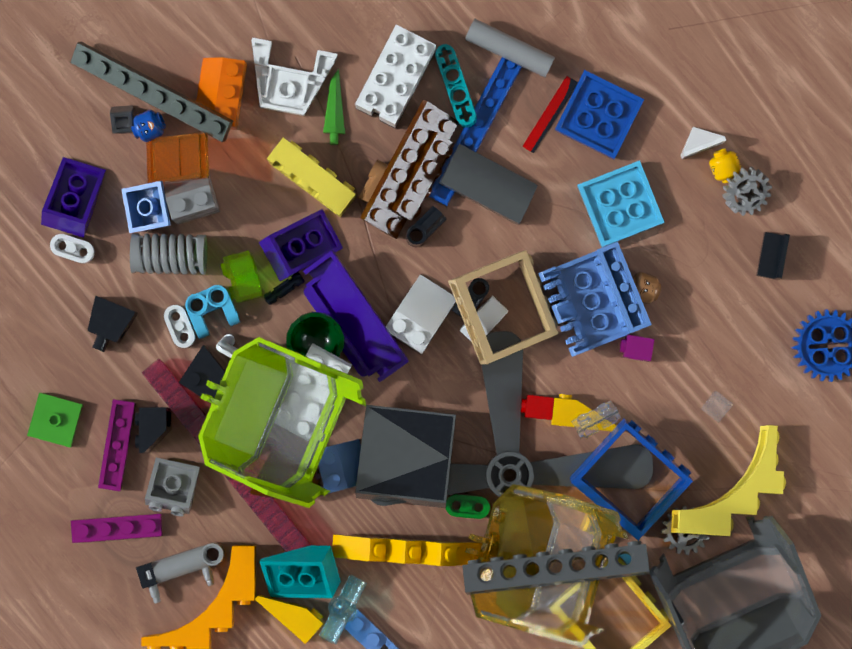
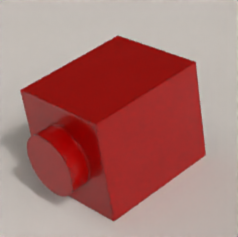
M527 395L526 399H522L521 412L525 413L524 417L552 420L554 398Z

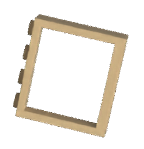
M526 250L514 253L448 281L480 365L489 364L558 334L557 321L551 316L549 300L543 295L541 280L535 274L533 259ZM518 261L545 331L492 353L465 282Z

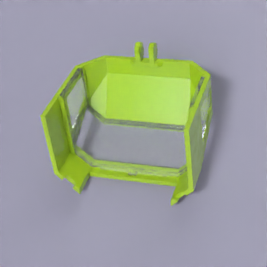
M258 337L233 352L220 385L209 380L206 383L209 388L217 390L215 398L208 394L201 395V399L212 403L198 436L204 463L206 466L265 495L309 508L315 504L317 497L320 495L325 496L330 492V490L313 483L312 479L346 398L366 406L365 398L361 396L363 383L361 379Z

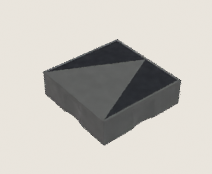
M366 405L355 491L356 498L385 502L404 501L413 505L446 508L456 415Z

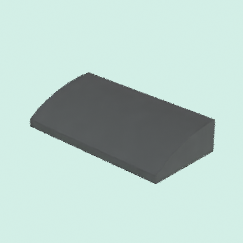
M461 144L458 145L439 182L442 186L517 225L522 221L538 186Z

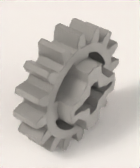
M750 167L747 172L744 168H741L740 174L734 171V178L726 179L729 185L723 186L727 193H724L722 196L726 200L725 204L734 213L739 212L744 216L746 211H748L750 215H753L754 209L761 211L760 205L768 204L765 198L771 197L767 190L771 189L772 186L768 183V177L765 174L763 175L759 169L755 170L753 167Z
M682 506V510H687V507ZM666 514L669 521H662V524L666 525V529L661 530V533L667 535L663 541H670L669 549L677 547L676 553L680 554L683 549L685 555H689L690 549L697 553L698 545L703 548L705 547L702 541L703 539L709 540V537L706 535L685 534L683 536L682 533H676L678 538L677 542H675L671 535L672 515ZM697 538L693 544L686 545L688 540Z

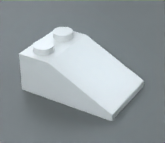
M420 274L386 325V328L393 337L423 354L455 304L454 295Z

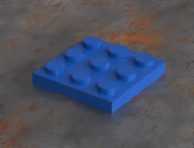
M584 70L555 131L614 160L644 99Z

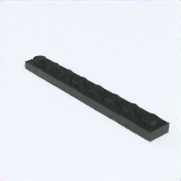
M82 41L77 43L70 63L221 142L226 141L233 120Z

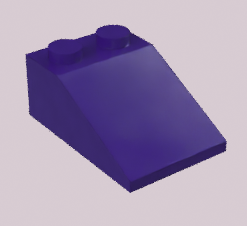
M63 157L42 209L41 225L84 238L106 170Z
M323 209L267 236L259 242L279 281L306 269L330 251L337 252L343 249Z

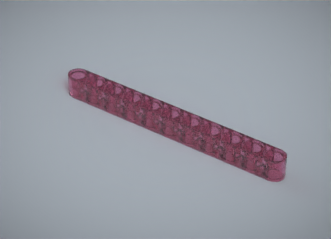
M159 358L147 367L142 374L200 445L198 436L207 415ZM249 467L241 472L257 478ZM224 475L286 552L311 545L274 498L252 495L250 493L251 487Z

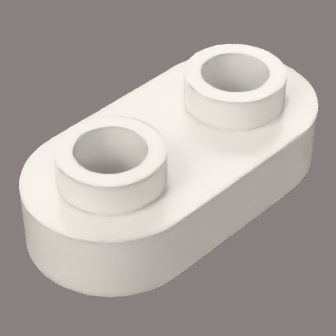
M65 234L55 235L50 242L51 251L55 255L78 263H89L95 255L94 247L89 242ZM61 242L66 243V248L64 250H60L59 244ZM85 248L88 253L82 257L80 251Z
M179 305L169 306L164 312V320L173 342L181 348L192 346L196 335L185 309ZM175 312L180 314V318L177 321L172 319V315ZM183 333L188 334L187 341L181 340V335Z

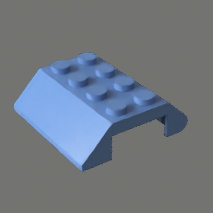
M618 241L597 249L595 252L538 273L541 282L551 281L543 285L544 290H550L555 287L558 289L559 294L551 296L548 300L550 303L559 300L558 304L551 307L558 324L566 321L568 323L560 327L561 332L569 331L572 328L575 331L576 336H571L565 340L567 345L576 342L575 346L568 348L572 357L652 325Z

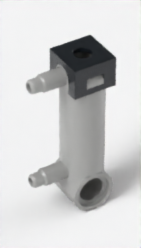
M213 542L136 567L142 589L149 588L151 598H153L156 604L161 602L157 584L202 570L207 585H214L211 566L217 565L224 560L225 549L220 543ZM210 548L218 550L219 557L217 560H211L208 557V550Z

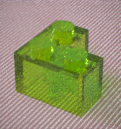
M249 250L223 257L224 263H221V269L224 277L231 281L232 286L228 287L232 300L236 299V302L239 304L264 297L254 257Z

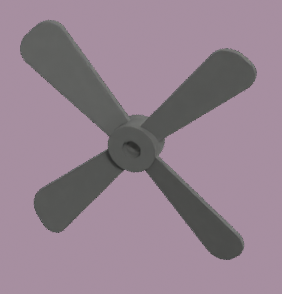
M508 331L492 332L486 335L492 353L521 342L516 334ZM522 349L489 364L481 365L497 455L490 460L488 465L450 463L447 495L490 488L499 496L497 557H504V560L513 559L514 555L527 554V557H533L523 495L528 492L532 485L576 487L571 483L570 476L592 453L587 452L529 462L526 457L519 454L523 368ZM637 444L610 448L588 470L583 478L597 488L639 489L646 486L652 478V455L647 448ZM513 469L516 472V477L513 481L508 482L504 479L503 474L505 470ZM371 500L372 502L380 506L405 503L404 501L385 502ZM535 564L527 568L528 575H536ZM508 567L504 571L506 578H513L516 575L514 567ZM539 587L495 592L497 610L508 619H527L534 616L541 605Z

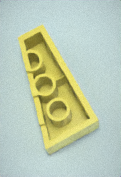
M283 137L267 157L269 164L341 217L356 198V194L353 192L355 188L346 181L342 184L336 179L337 175L329 168L324 170L318 165L320 162L310 154L308 156L301 152L302 148L293 141L289 142Z

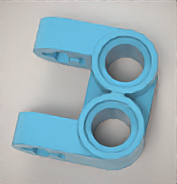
M214 285L199 293L192 294L186 300L185 307L199 339L210 335L203 316L219 308L223 309L230 327L241 323L230 293L221 285ZM216 291L224 293V299L219 303H215L212 298ZM196 299H200L203 302V308L200 311L192 309V303Z

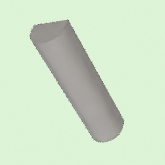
M474 19L465 40L546 78L555 59L554 56L477 19Z

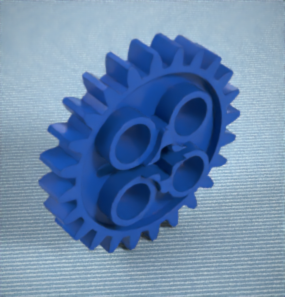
M825 309L822 316L819 311H816L815 319L808 315V323L805 321L800 322L803 329H795L799 337H793L792 340L798 343L796 346L791 347V349L798 350V353L793 358L801 359L797 364L798 367L806 366L803 371L804 374L812 371V379L819 375V380L822 382L827 376L828 381L833 382L834 375L838 381L842 380V373L847 377L850 376L848 369L852 370V318L846 321V313H842L838 317L837 310H833L830 315L828 309ZM836 328H840L844 332V337L841 340L834 337V330ZM814 329H818L822 334L819 341L813 340L811 336ZM827 342L830 344L848 343L847 347L830 348L829 351L828 348H809V345L825 344ZM838 350H842L845 353V360L843 362L836 360L835 355ZM816 351L823 355V361L820 364L813 360V354Z

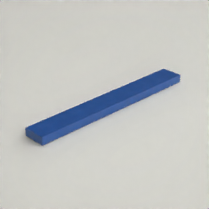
M503 57L501 58L474 108L477 115L476 123L471 127L463 128L453 147L451 156L442 167L441 175L432 186L430 198L448 206L455 192L442 186L439 182L459 144L477 152L522 68L521 66Z

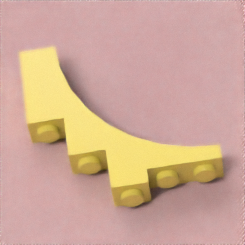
M760 426L758 445L753 460L743 477L726 494L704 506L687 510H672L671 533L731 536L734 525L731 514L757 515L760 507L758 493L783 494L786 486L784 471H776L779 461L778 454L776 453L780 438L777 431L778 426Z

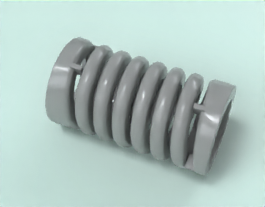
M132 233L130 241L131 273L140 272L144 274L147 271L149 274L154 272L161 274L164 271L165 274H170L171 272L179 274L181 272L186 275L190 271L191 274L196 275L199 269V272L205 275L207 268L206 235L193 237V235L188 234L186 236L185 255V236L179 234L176 257V235L171 234L169 236L168 255V236L162 234L159 258L158 234L152 235V254L150 255V234H144L143 238L139 233Z

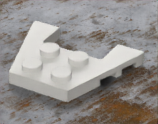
M252 38L260 108L305 116L338 55L317 50L313 72L268 64L272 41Z

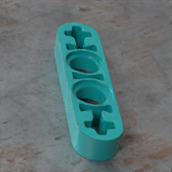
M442 44L436 49L435 56L455 117L462 127H471L476 123L477 115L456 52L452 46ZM447 50L448 53H452L449 55L452 65L447 66L443 57L440 58L443 55L442 51ZM450 70H456L459 76L457 80L449 81L446 77L447 73ZM459 90L464 91L466 94L465 99L461 102H457L453 98L454 93ZM463 106H465L468 114H472L468 122L461 119L464 116L461 109Z

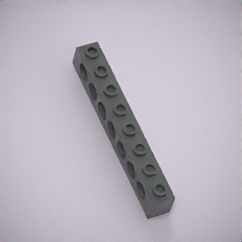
M632 541L627 543L628 546L619 547L618 544L604 545L605 549L597 550L595 546L583 547L582 551L573 552L572 549L559 550V554L550 555V552L547 551L538 552L536 557H527V554L514 555L513 559L504 560V557L490 558L491 562L481 563L480 559L469 560L467 565H462L465 593L473 595L648 575L650 570L646 544H641V541ZM620 555H630L631 562L628 565L620 564L618 562ZM604 556L608 559L606 567L599 568L595 565L598 557ZM575 560H584L585 567L582 570H575L572 567ZM553 562H560L562 569L558 573H552L550 565ZM532 564L539 566V572L534 576L527 574V568ZM514 567L516 575L513 578H506L504 576L506 568ZM487 569L492 570L493 578L489 581L482 580L481 575L483 571Z

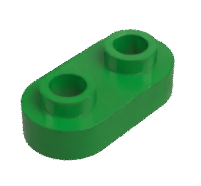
M453 494L447 498L446 511L454 517L482 519L488 515L490 504L487 499L481 496ZM454 501H458L461 504L458 510L452 508ZM477 503H481L483 505V509L480 512H477L474 509V506Z

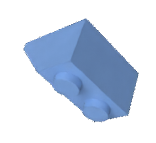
M163 181L121 189L129 233L150 231L171 225Z
M359 439L325 448L319 462V469L324 488L330 490L329 493L356 486L361 451Z

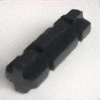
M299 272L291 276L290 280H285L273 288L274 291L266 293L264 299L269 305H272L278 298L281 299L294 290L295 286L298 287L303 284V277Z

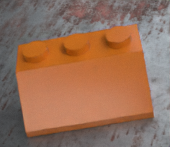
M224 57L203 58L196 101L233 120L231 130H237L247 64L244 60Z

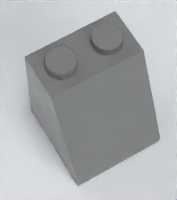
M208 169L165 182L166 202L171 219L176 224H182L220 212Z

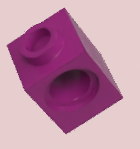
M626 335V339H622L620 344V352L623 353L622 358L650 362L655 339Z

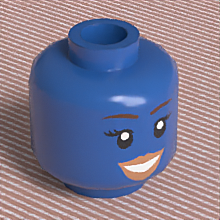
M148 110L135 116L133 120L134 126H131L135 138H140L143 142H150L161 137L166 128L162 115L154 110Z

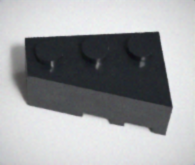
M203 345L179 383L200 397L202 394H208L215 398L217 390L209 388L206 383L209 380L220 385L225 370L209 349Z

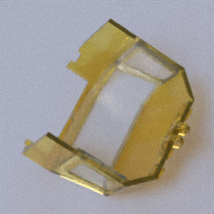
M512 484L493 503L485 536L469 535V539L472 541L482 542L481 551L466 547L465 553L479 556L478 559L481 560V563L491 562L490 558L504 557V560L513 559L514 555L527 554V557H536L538 552L547 551L550 552V555L559 554V550L572 549L573 552L582 551L583 547L595 546L596 550L605 549L604 545L610 544L612 536L624 539L629 538L626 531L622 530L619 522L621 518L617 511L568 495ZM598 557L595 565L603 568L606 557ZM577 559L573 562L572 567L575 570H582L585 567V561ZM553 562L550 565L552 573H558L562 569L560 562ZM532 564L527 568V574L530 576H534L539 572V566L536 564ZM508 567L504 571L506 578H513L516 575L514 567ZM489 569L483 571L481 575L482 580H491L493 578V571ZM600 580L470 595L477 618L582 647L594 634L598 635L605 630L588 625Z

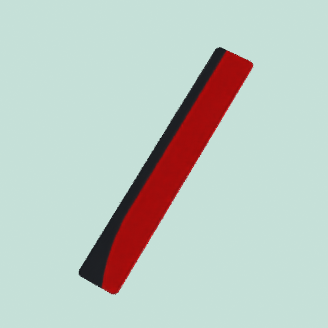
M568 76L565 77L523 144L525 149L532 153L535 152L577 85L575 80Z

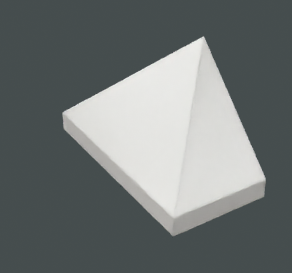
M693 127L681 153V158L684 159L723 144L726 141L725 136Z

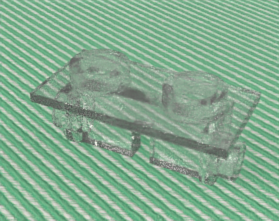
M609 401L600 404L596 409L588 413L579 415L577 419L571 422L576 428L580 439L584 437L587 439L599 432L597 424L600 423L602 428L605 429L617 423V420L621 417L613 402Z

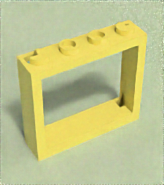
M619 557L618 562L622 565H626ZM606 559L598 567H606L608 564V559ZM636 576L621 577L659 622L654 629L630 648L645 649L671 627L668 622L669 618L663 608L658 610L655 607L654 603L656 600L648 591L644 593L639 588L642 583ZM592 581L579 582L550 606L552 611L584 649L596 648L562 607Z

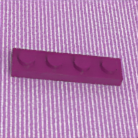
M115 399L112 401L98 488L114 491L122 490L136 406L134 402Z
M161 513L71 520L72 543L163 536Z

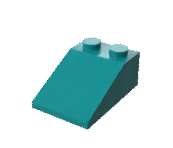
M310 545L260 560L270 597L333 598L341 583L331 546Z

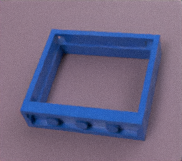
M624 418L570 476V480L574 486L639 541L689 487L693 480L690 476L692 472L683 464L678 466L673 461L675 457L666 449L662 452L657 447L658 442L649 434L645 437L639 432L641 427L633 420L628 422ZM625 430L680 477L638 524L583 478L588 470Z

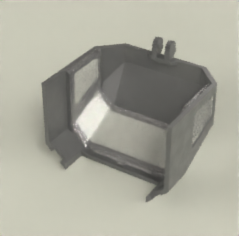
M754 516L746 517L754 537L753 540L675 575L672 574L664 553L659 558L660 564L650 569L651 579L682 649H800L809 643L821 618V613L795 545L773 516H764L763 520H755Z

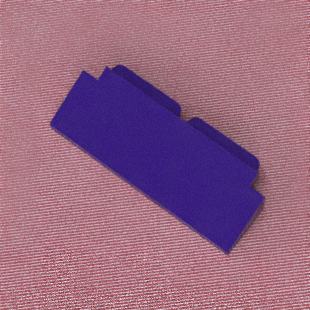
M333 250L303 271L305 275L310 274L313 280L306 284L307 287L304 289V295L316 312L326 313L340 324L344 335L343 352L360 376L365 377L368 375L369 377L377 372L380 376L377 380L381 382L410 362Z

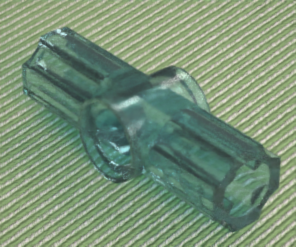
M352 575L348 577L340 595L334 597L329 603L328 610L330 615L319 634L322 639L335 645L337 644L346 624L351 623L357 616L356 604L367 585L366 582Z

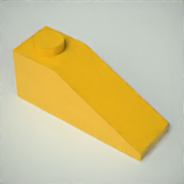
M559 394V398H554L551 425L613 431L616 427L615 424L581 402L572 400V395Z
M260 594L255 598L259 604L305 644L324 624L322 620L323 615L314 607L310 610L306 606Z

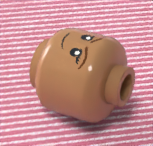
M643 272L636 273L632 278L642 302L650 304L653 300L656 301L661 292V284H659L658 278Z

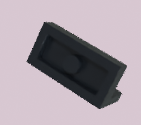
M764 232L756 276L774 280L782 279L790 234L780 235Z

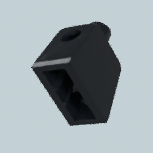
M95 296L88 325V332L97 335L92 348L105 352L109 340L120 343L138 313Z

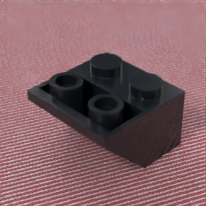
M143 407L139 408V412L135 413V425L139 426V435L135 436V447L139 449V453H150L172 430L171 408Z

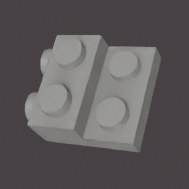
M156 457L145 496V505H149L148 508L157 512L162 511V508L171 510V514L175 516H184V513L189 514L200 467Z

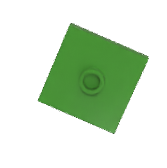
M39 393L27 436L71 448L83 404Z

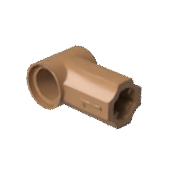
M377 159L368 175L369 179L358 197L363 202L368 204L388 164Z

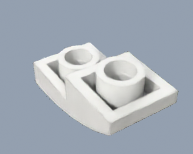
M493 295L477 310L485 335L508 313V310ZM464 324L460 331L471 341Z

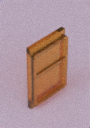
M208 133L160 137L146 142L148 183L158 181L168 183L209 178Z

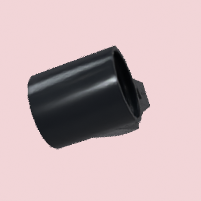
M432 206L414 225L409 227L406 234L407 243L412 247L422 246L447 220L446 217L436 207ZM413 231H419L423 238L416 242L410 238V234Z
M482 278L474 279L468 287L475 309L478 308L489 292V284ZM482 283L486 290L483 294L477 295L473 292V285ZM456 303L452 311L462 318Z

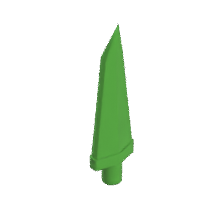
M339 68L330 80L325 124L323 127V133L330 134V145H338L339 134H345Z

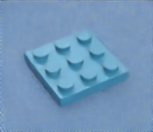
M640 161L577 185L601 248L665 223Z

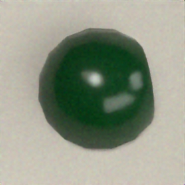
M312 311L302 314L290 325L286 334V346L290 350L306 356L313 343L339 357L344 348V335L340 324L333 317L326 313Z

